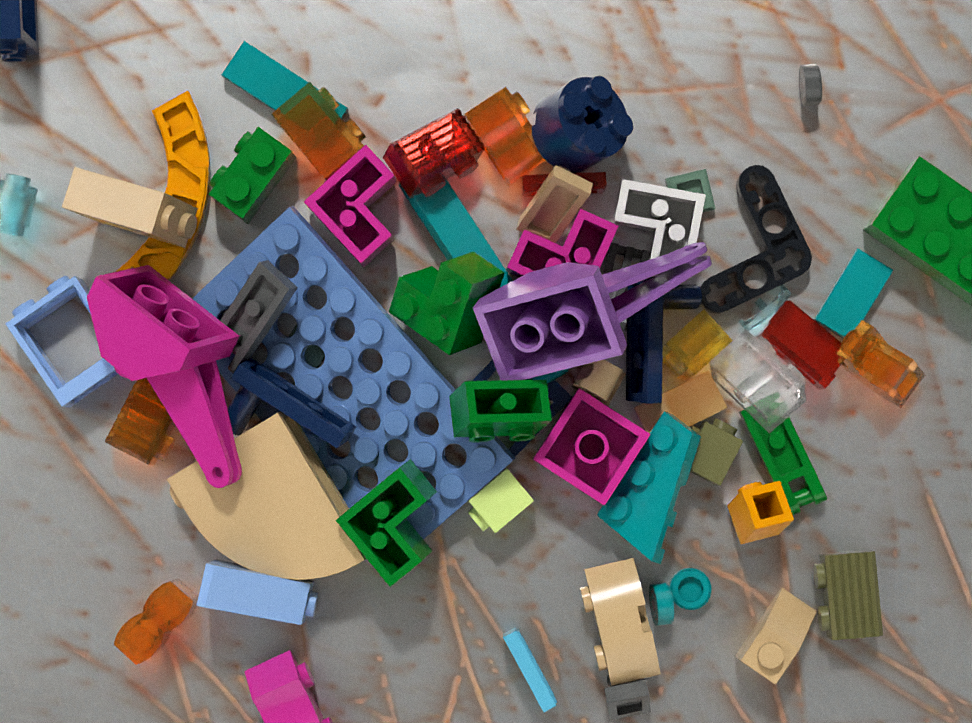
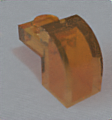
M861 320L854 330L847 333L842 341L840 350L837 352L840 357L837 362L872 391L899 408H902L925 377L923 371L912 358L887 344L877 329L864 320Z

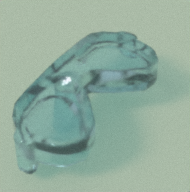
M783 284L780 286L781 292L769 305L761 297L754 302L761 312L746 321L739 320V323L746 331L756 328L769 319L789 298L791 292Z

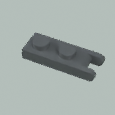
M269 260L261 261L257 264L221 319L223 324L240 336L232 351L235 357L228 366V370L232 374H234L239 364L252 357L298 288Z

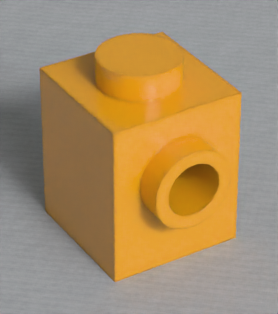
M780 481L764 485L761 482L747 484L737 490V496L727 505L740 544L779 535L794 520Z

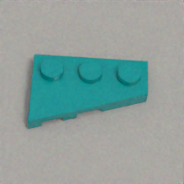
M665 411L650 432L651 435L613 494L597 514L600 519L649 560L661 564L665 549L661 547L668 526L673 527L677 512L673 511L680 487L685 486L701 439L698 433L676 416Z

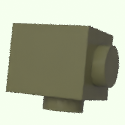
M715 418L713 424L705 421L701 423L699 428L691 427L692 430L701 436L690 472L714 485L721 486L743 440L735 437L738 429Z

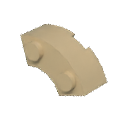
M634 558L584 569L587 586L580 588L585 612L593 611L601 645L593 647L599 671L607 669L611 686L661 675Z

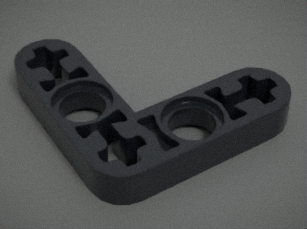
M753 165L746 168L737 179L736 189L765 251L711 276L701 284V307L709 313L720 314L801 276L811 265L812 255L774 175L764 166ZM751 174L756 179H765L766 184L761 188L765 199L767 200L773 195L776 202L766 204L758 212L753 207V205L761 202L755 190L748 192L745 188L750 182L749 175ZM773 210L783 215L785 227L780 233H770L763 227L762 219L766 212ZM787 248L792 253L800 252L802 259L797 262L799 269L794 270L791 265L779 269L776 272L782 278L776 281L773 268L765 258L771 256L772 264L786 257L785 249ZM755 265L764 270L766 282L761 288L753 289L745 284L743 272L748 266ZM733 273L736 286L744 294V297L738 299L737 291L735 290L723 298L725 305L719 306L716 301L709 303L706 298L711 292L709 285L715 284L718 289L724 288L732 283L727 276Z

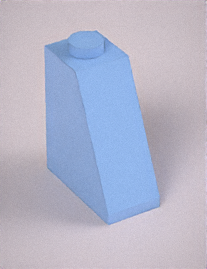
M217 559L205 565L196 606L302 625L305 622L306 616H314L319 593L312 591L314 581L285 579L251 571L239 564Z

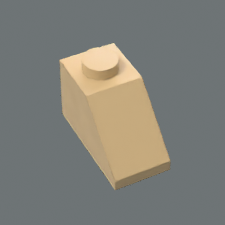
M781 587L735 657L776 685L800 650L817 611Z

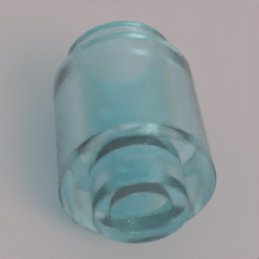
M6 173L5 180H0V233L23 237L25 227H30L38 191L37 188L30 186V178Z

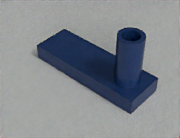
M652 276V277L647 278V279H645V280H642V281H639V282L634 283V284H632V285H629V286H628V290H630L631 288H633V287H635V286H637V285H639V284H641V283H643V282H645V281H647V280H649V279H651V278H653V277H655V276ZM678 285L627 318L626 401L646 404L662 403L663 310L698 309L702 302V292L698 285Z
M253 358L239 364L231 377L232 380L241 385L227 408L234 435H241L262 400L335 448H339L346 443L357 427Z

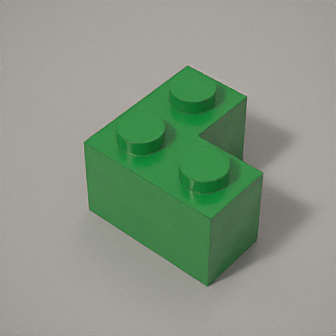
M473 251L441 262L439 271L430 266L400 276L389 313L450 356L482 343L484 336L473 307L479 298L500 288L505 272Z
M411 459L335 520L389 587L400 580L433 551L406 519L437 493L436 489Z

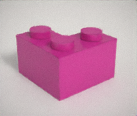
M365 145L314 191L304 203L363 268L394 241L392 234L368 208L397 181L395 175Z
M580 208L563 247L524 229L506 271L519 278L529 272L566 262L599 266L600 269L619 226Z

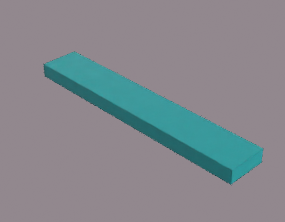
M436 163L400 181L398 186L447 260L474 251L505 272L500 287L513 281ZM569 369L526 380H547L548 384L566 374Z

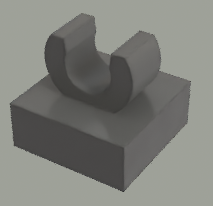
M607 675L608 687L604 688L610 720L651 712L646 680L640 681L639 679L627 684L611 686L609 675Z

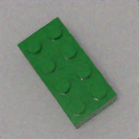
M919 156L907 166L863 230L972 306V192Z

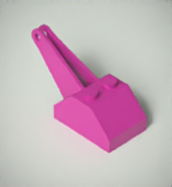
M149 265L96 276L87 295V301L101 357L114 366L115 371L124 378L131 381L148 379L198 461L210 485L215 488H223L236 483L242 475V467L236 449L216 360L230 357L240 336Z

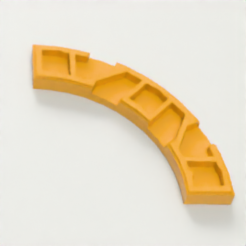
M189 91L155 108L152 112L164 140L168 162V181L165 193L198 208L195 215L197 218L195 232L188 239L185 248L148 238L137 252L115 272L149 265L167 280H170L188 256L198 236L209 197L210 154L200 113Z

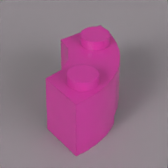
M290 650L244 671L252 700L264 723H333L330 717L323 718L310 687L315 685V681L306 662L298 665Z

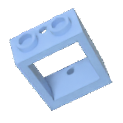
M66 275L50 284L46 289L49 294L36 303L33 299H30L12 311L14 318L5 324L60 405L70 408L116 377L118 373L115 371L114 366L102 358L65 383L29 330V328L77 295L90 313L87 301L90 289L83 279L76 276L69 279Z

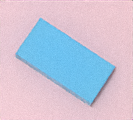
M515 627L504 633L503 638L543 713L557 706V699L519 628L516 629Z

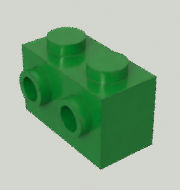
M257 127L253 134L247 131L241 137L234 148L237 156L228 168L222 165L209 183L213 188L209 195L247 224L250 223L296 160L292 150L260 127Z
M547 380L465 381L449 396L454 437H469V441L473 443L491 441L495 436H509L510 441L516 442L531 440L535 438V434L552 421Z

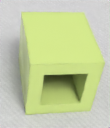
M506 468L468 500L473 506L468 511V514L483 532L488 527H491L496 533L534 500Z

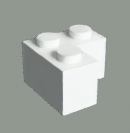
M622 179L614 224L655 232L650 259L663 256L687 245L697 243L706 195Z

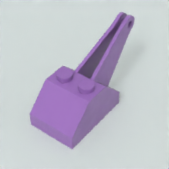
M704 242L693 243L666 255L603 275L599 266L566 262L529 272L479 298L473 310L500 380H526L623 355L627 342L620 323L693 275L712 265L710 256H701L707 251L706 244ZM655 276L631 288L630 290L610 299L609 293H612L614 291H617L639 281Z

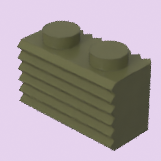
M861 550L819 554L820 564H814L813 572L816 589H822L824 605L817 608L820 631H826L827 638L831 640L883 636L875 551Z

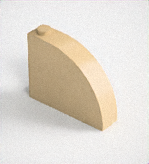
M281 411L234 439L242 467V475L236 483L223 488L213 487L207 481L198 461L167 479L171 486L170 495L179 508L186 511L204 538L220 553L251 571L291 580L316 579L345 571L366 560V557L335 521L349 509L299 423Z

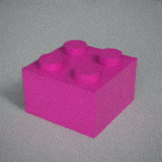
M579 388L532 460L605 506L651 434Z

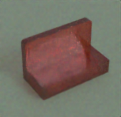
M790 300L782 304L756 336L759 341L818 390L827 388L836 377L834 374L850 355V350Z

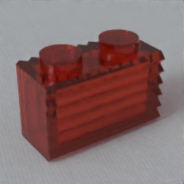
M457 108L389 144L382 158L409 198H413L421 192L427 197L440 190L446 184L445 180L456 174L461 179L477 169L479 166L477 161L485 150L484 143L480 142V137L476 135L475 130L471 129L470 123L466 121V117L462 115L461 110Z

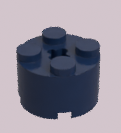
M595 76L594 78L580 77L570 81L541 100L533 113H536L535 125L532 126V137L539 153L552 166H562L570 169L569 172L571 173L584 172L617 153L625 144L627 136L633 131V122L630 116L627 115L624 104L612 89L610 82L602 76Z

